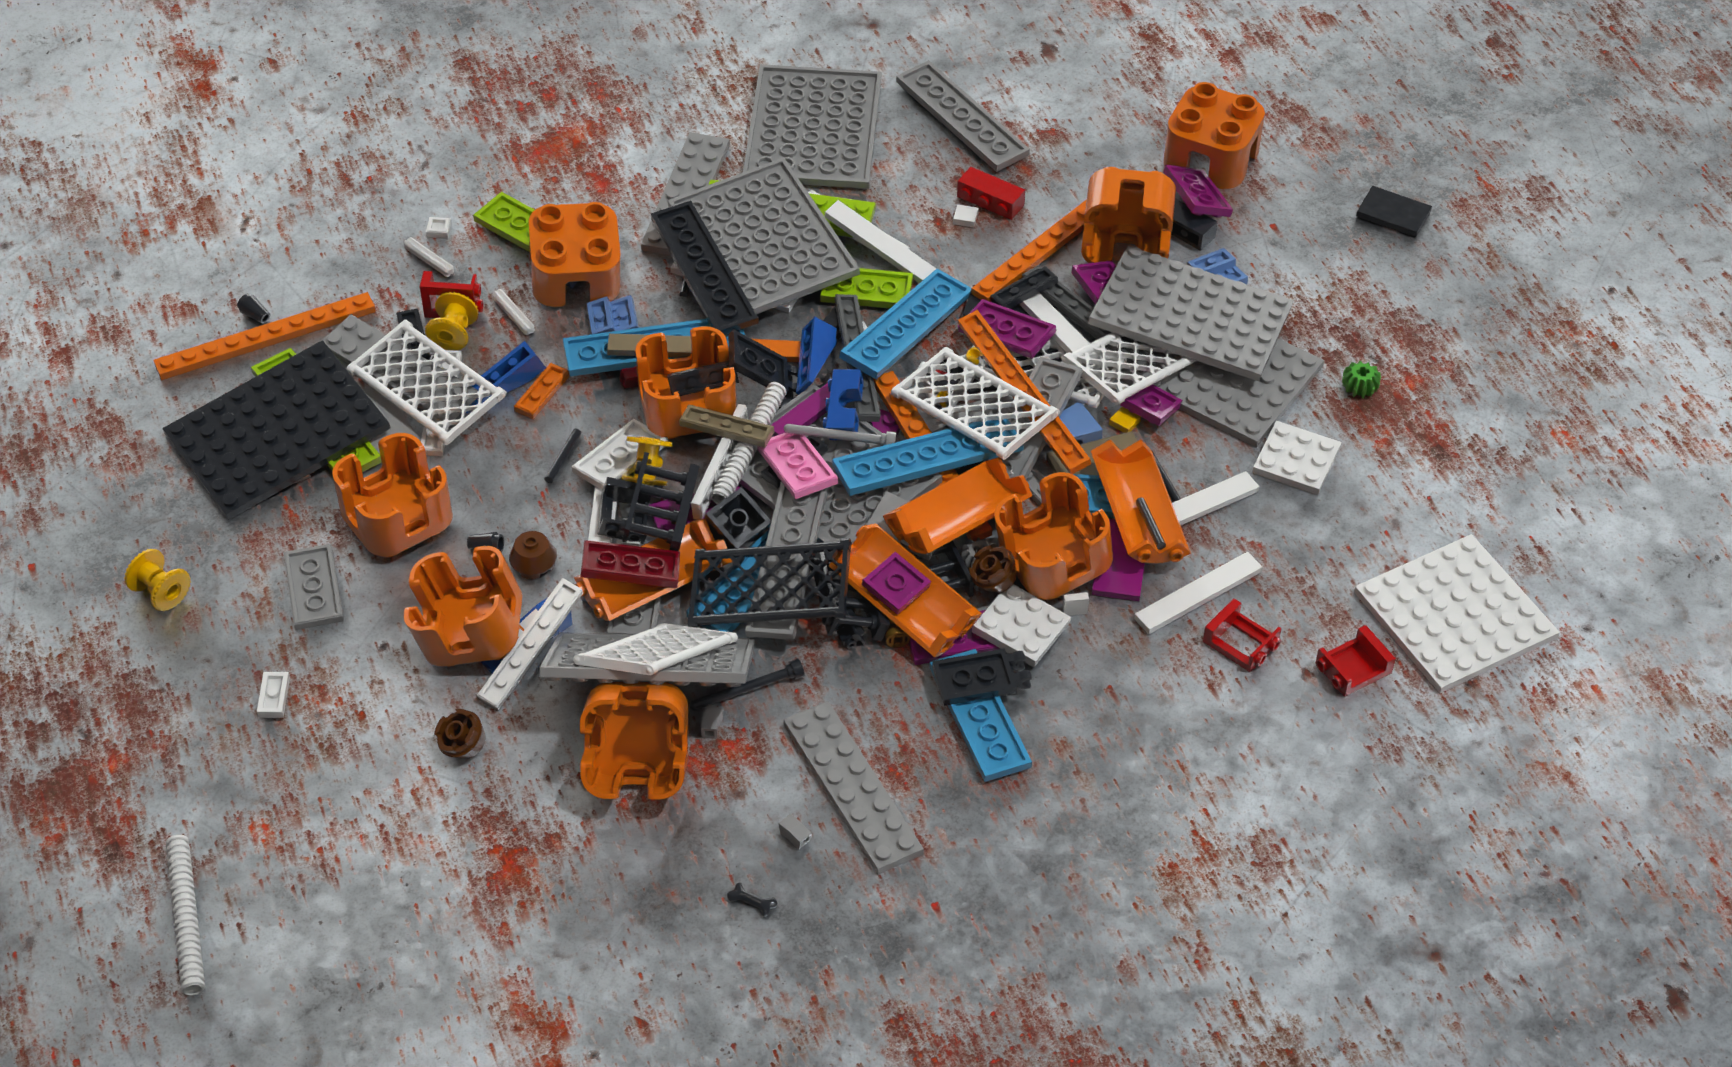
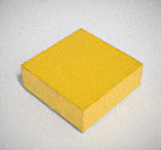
M1121 407L1109 419V425L1123 433L1131 432L1141 421V416Z

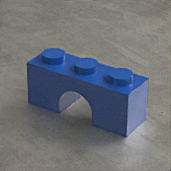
M833 369L832 378L828 380L830 398H826V411L828 414L823 419V428L858 432L859 418L856 408H845L844 406L849 402L862 401L864 381L860 369Z

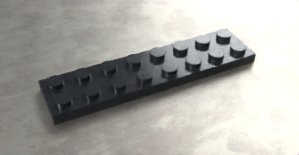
M690 200L651 213L652 222L711 327L720 330L726 335L733 330L738 331L758 324L757 314L692 201Z

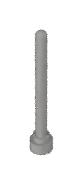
M786 424L784 426L786 433L881 444L880 446L895 443L896 432L890 431L882 433V435L794 424Z

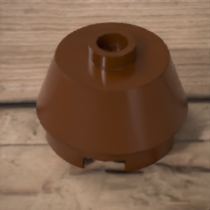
M527 531L520 534L515 539L509 554V562L513 569L526 579L541 578L540 574L547 572L549 569L552 571L557 559L555 547L543 533L538 531Z
M988 545L974 555L976 560L972 568L969 567V572L975 585L992 593H1001L1008 590L1015 583L1017 569L1011 551L1003 546L1001 548H992L991 545Z
M455 709V713L450 714L448 717L443 716L436 725L434 733L437 736L438 747L446 756L471 758L477 755L483 748L486 739L485 732L479 717L474 712L465 709Z

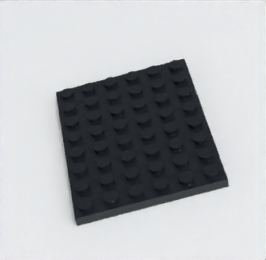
M321 340L162 429L219 509L230 520L329 464L330 461L336 460L389 430L391 427L371 399L325 342Z

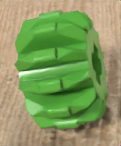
M1361 361L1357 364L1351 362L1349 367H1346L1343 372L1342 386L1345 387L1347 393L1352 392L1353 397L1356 395H1360L1362 398L1365 395L1372 397L1373 393L1379 389L1381 373L1378 372L1377 366H1370L1369 362L1366 364Z

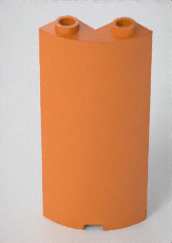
M1141 439L1122 451L1111 440L1091 450L1128 555L1141 563H1165L1170 561L1178 562L1183 557L1191 554L1152 450ZM1140 497L1145 499L1166 543V547L1162 550L1157 549L1137 507L1136 500Z
M996 457L980 463L883 515V518L899 541L904 539L909 544L908 548L912 551L928 554L994 518L995 509L1004 498L1016 494L1020 501L1023 502L1033 495L1025 477L1019 475L1010 478L1002 459Z
M697 519L685 525L679 549L680 563L677 588L693 581L696 549H727L724 539L714 540L706 519ZM656 538L639 547L669 550L671 544L666 543L667 540ZM731 558L722 559L717 567L720 568L731 563ZM703 560L701 573L710 566L708 560ZM580 575L574 577L576 581L575 586L583 590L582 596H584L587 603L593 609L595 616L606 621H611L677 589L580 577Z
M876 523L864 525L857 531V538L851 545L848 583L934 658L953 647L955 639L959 636L963 637L982 613ZM838 551L834 558L839 564H842L843 551ZM894 552L898 553L931 581L930 587L898 615L862 586V580ZM833 562L829 564V567L834 571L837 569Z

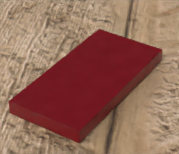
M584 540L580 577L677 588L680 551Z

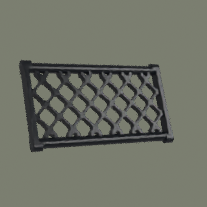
M841 539L836 542L720 550L696 549L687 622L688 627L697 628L699 625L825 617L846 618L851 539ZM838 551H843L842 564L834 560ZM824 552L827 557L819 565H815L810 561L815 553ZM791 554H801L803 560L795 567L787 563ZM777 555L780 561L774 567L767 568L764 562L768 556ZM745 557H754L756 563L749 570H745L740 566ZM731 558L732 566L722 572L717 566L722 559ZM703 560H708L710 566L701 573ZM829 562H833L837 569L830 575L824 574L821 571L822 568ZM805 564H810L814 570L806 577L801 576L798 570ZM782 565H786L790 572L783 578H778L774 574L775 571ZM758 567H763L767 573L759 580H755L751 574ZM736 568H739L743 575L738 580L731 581L728 575ZM712 570L718 571L720 576L714 582L709 583L705 580V576ZM841 572V583L837 585L832 580ZM816 574H821L825 580L817 587H813L809 580ZM793 575H797L801 582L794 588H789L785 582ZM769 577H774L778 581L777 584L770 590H766L762 583ZM746 578H750L754 585L747 591H742L738 587L739 584ZM722 580H727L731 586L723 593H719L715 587ZM700 581H703L708 587L699 594ZM827 584H832L836 590L828 597H824L820 590ZM808 585L812 591L805 598H800L796 592L802 586ZM785 587L789 592L781 600H777L773 593L778 588ZM757 588H761L765 594L758 601H753L749 595ZM733 590H738L742 595L734 603H730L726 596ZM710 591H714L718 597L711 604H706L702 600L703 597ZM840 594L839 607H833L831 600ZM815 595H819L823 599L819 608H809L807 602ZM790 597H795L799 600L794 610H786L783 606ZM768 598L776 602L771 611H762L760 605ZM743 600H748L752 603V606L746 613H739L736 609ZM721 601H725L729 605L724 614H715L713 608ZM700 602L705 606V609L701 615L697 616L698 603Z

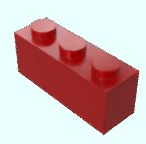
M970 166L957 182V197L1010 220L1025 205L1026 189Z

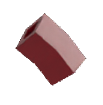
M637 366L621 369L619 380L624 389L638 387Z

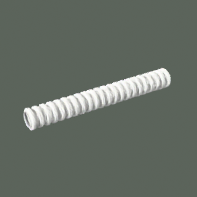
M777 382L769 383L750 420L770 425L787 393L785 387ZM737 442L716 485H714L710 493V498L715 503L719 504L735 492L757 450L756 445Z
M174 835L169 837L165 844L167 847L180 989L183 994L197 995L203 992L206 986L203 975L201 942L199 940L200 934L194 892L195 887L193 885L190 841L184 835Z

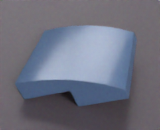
M1225 248L1187 262L1189 266L1201 268L1204 271L1248 284V276L1236 266V258Z
M631 295L611 302L606 296L587 303L592 334L639 328L635 304Z

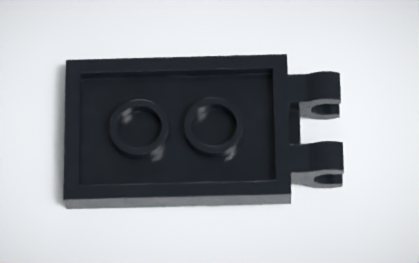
M736 330L728 334L729 368L734 367L736 372L766 388L769 383L777 382L785 387L787 392L785 398L792 399L793 392H796L797 383L793 382L792 375L798 377V367L791 366L787 363V358Z
M1004 648L932 661V668L944 706L1017 693V687L1020 689L1031 688L1030 680H1032L1030 670H1023L1014 673L1013 670L1025 668L1023 661L1026 658L1023 651L1006 654Z

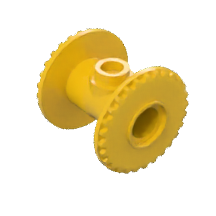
M446 292L441 294L435 302V309L441 318L432 319L426 324L425 335L444 350L459 351L467 345L469 339L468 333L464 328H467L468 325L473 324L477 320L478 309L469 297L456 292Z
M631 436L626 438V441L638 443L637 461H642L644 452L649 453L647 465L659 468L663 464V459L659 455L660 446L672 447V442L655 438ZM634 474V476L622 475L621 478L622 480L637 483L638 474ZM644 474L642 484L651 486H667L668 481L657 480L656 476Z
M147 549L139 553L138 556H135L128 565L124 582L130 590L135 592L148 588L153 608L163 612L169 611V609H173L177 604H180L187 595L191 583L190 575L187 571L180 568L166 573L163 570L165 563L164 555L157 549Z

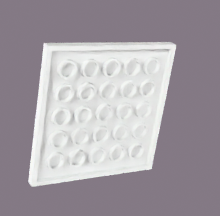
M1472 534L1355 586L1354 589L1357 597L1439 693L1557 639L1560 633Z

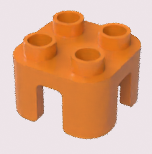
M1209 82L1197 83L1184 93L1168 120L1163 159L1164 166L1172 165L1189 168L1191 151L1207 155L1210 158L1208 176L1217 188L1231 189L1239 186L1246 176L1249 157L1256 159L1259 154L1265 116L1263 106L1251 95H1237L1218 89Z
M1105 167L1092 174L1088 184L1081 249L1083 258L1088 263L1112 261L1114 244L1127 243L1134 244L1143 251L1158 254L1168 259L1176 193L1174 182L1159 171L1146 172Z
M600 202L581 204H546L531 213L529 217V249L532 292L536 300L550 307L564 306L566 304V283L588 281L590 302L606 296L610 302L613 301L620 292V243L615 212Z
M707 326L692 328L690 330L691 355L684 358L668 359L667 341L664 333L647 335L637 343L635 352L638 390L646 425L655 435L673 439L682 435L701 433L702 431L680 426L679 420L688 405L733 416L737 407L734 367L723 369V387L714 389L706 387L704 391L679 396L678 392H674V395H671L667 374L729 360L727 339L716 328Z
M407 433L391 434L379 441L378 446L382 467L379 471L363 478L359 459L355 454H349L335 464L332 472L342 518L369 552L382 557L396 556L400 552L439 534L450 525L453 518L447 476L444 469L438 465L429 470L423 444L417 437Z
M1065 472L1050 474L1040 481L1042 503L1034 510L1023 514L1022 502L1016 494L1004 498L995 509L999 547L1003 546L1012 552L1017 569V578L1028 593L1042 600L1058 598L1100 576L1110 568L1113 561L1110 522L1107 514L1103 509H1100L1091 515L1085 485L1075 475Z
M492 546L474 548L472 559L481 576L467 578L459 576L448 554L444 552L429 554L421 558L411 569L409 586L422 607L423 616L417 606L407 607L404 609V621L430 664L450 667L472 662L500 660L515 646L519 633L522 591L501 551Z
M610 682L601 683L594 687L587 697L580 718V734H585V748L580 764V775L586 790L598 798L617 799L623 785L643 784L648 785V799H666L676 794L684 782L688 761V703L684 693L677 686L666 682L658 685L650 684L649 682H638L635 684Z

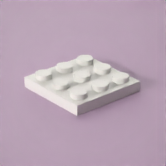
M1276 421L1253 466L1252 473L1319 495L1342 442Z
M1013 584L1008 590L1001 592L973 625L972 632L1001 649L1005 648V651L1008 653L1023 651L1026 658L1023 662L1035 667L1070 624L1071 617Z

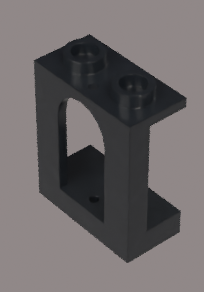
M612 477L606 478L601 493L597 535L623 539L624 532H620L622 521L611 519L613 501L631 505L636 487L635 482ZM639 493L637 503L649 505L651 495ZM635 512L634 523L647 526L648 515ZM629 531L627 540L644 544L647 535Z

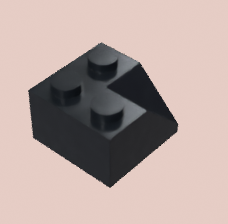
M742 487L708 511L704 516L715 540L724 539L727 549L748 548L766 533L771 526L769 517Z

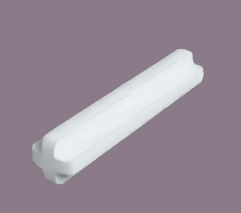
M412 237L404 241L405 249L444 276L449 277L454 273L453 265Z
M501 289L492 293L493 300L525 335L534 333V324Z

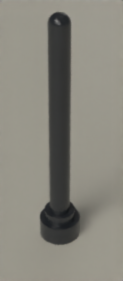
M798 658L789 661L784 669L747 681L745 684L741 683L739 687H730L693 700L690 703V707L693 710H698L708 706V704H715L785 678H794V680L803 678L805 673L802 663Z

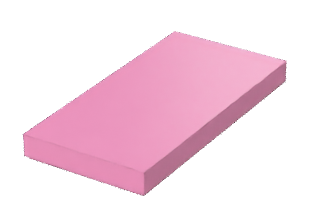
M783 433L772 437L766 448L757 446L758 451L795 499L838 484L836 474L805 435Z

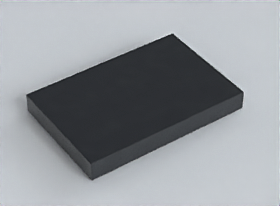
M1372 185L1358 208L1356 217L1417 237L1431 212L1432 206Z

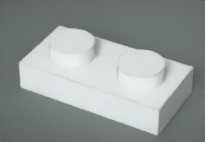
M263 672L257 707L258 718L284 717L290 681L289 672Z

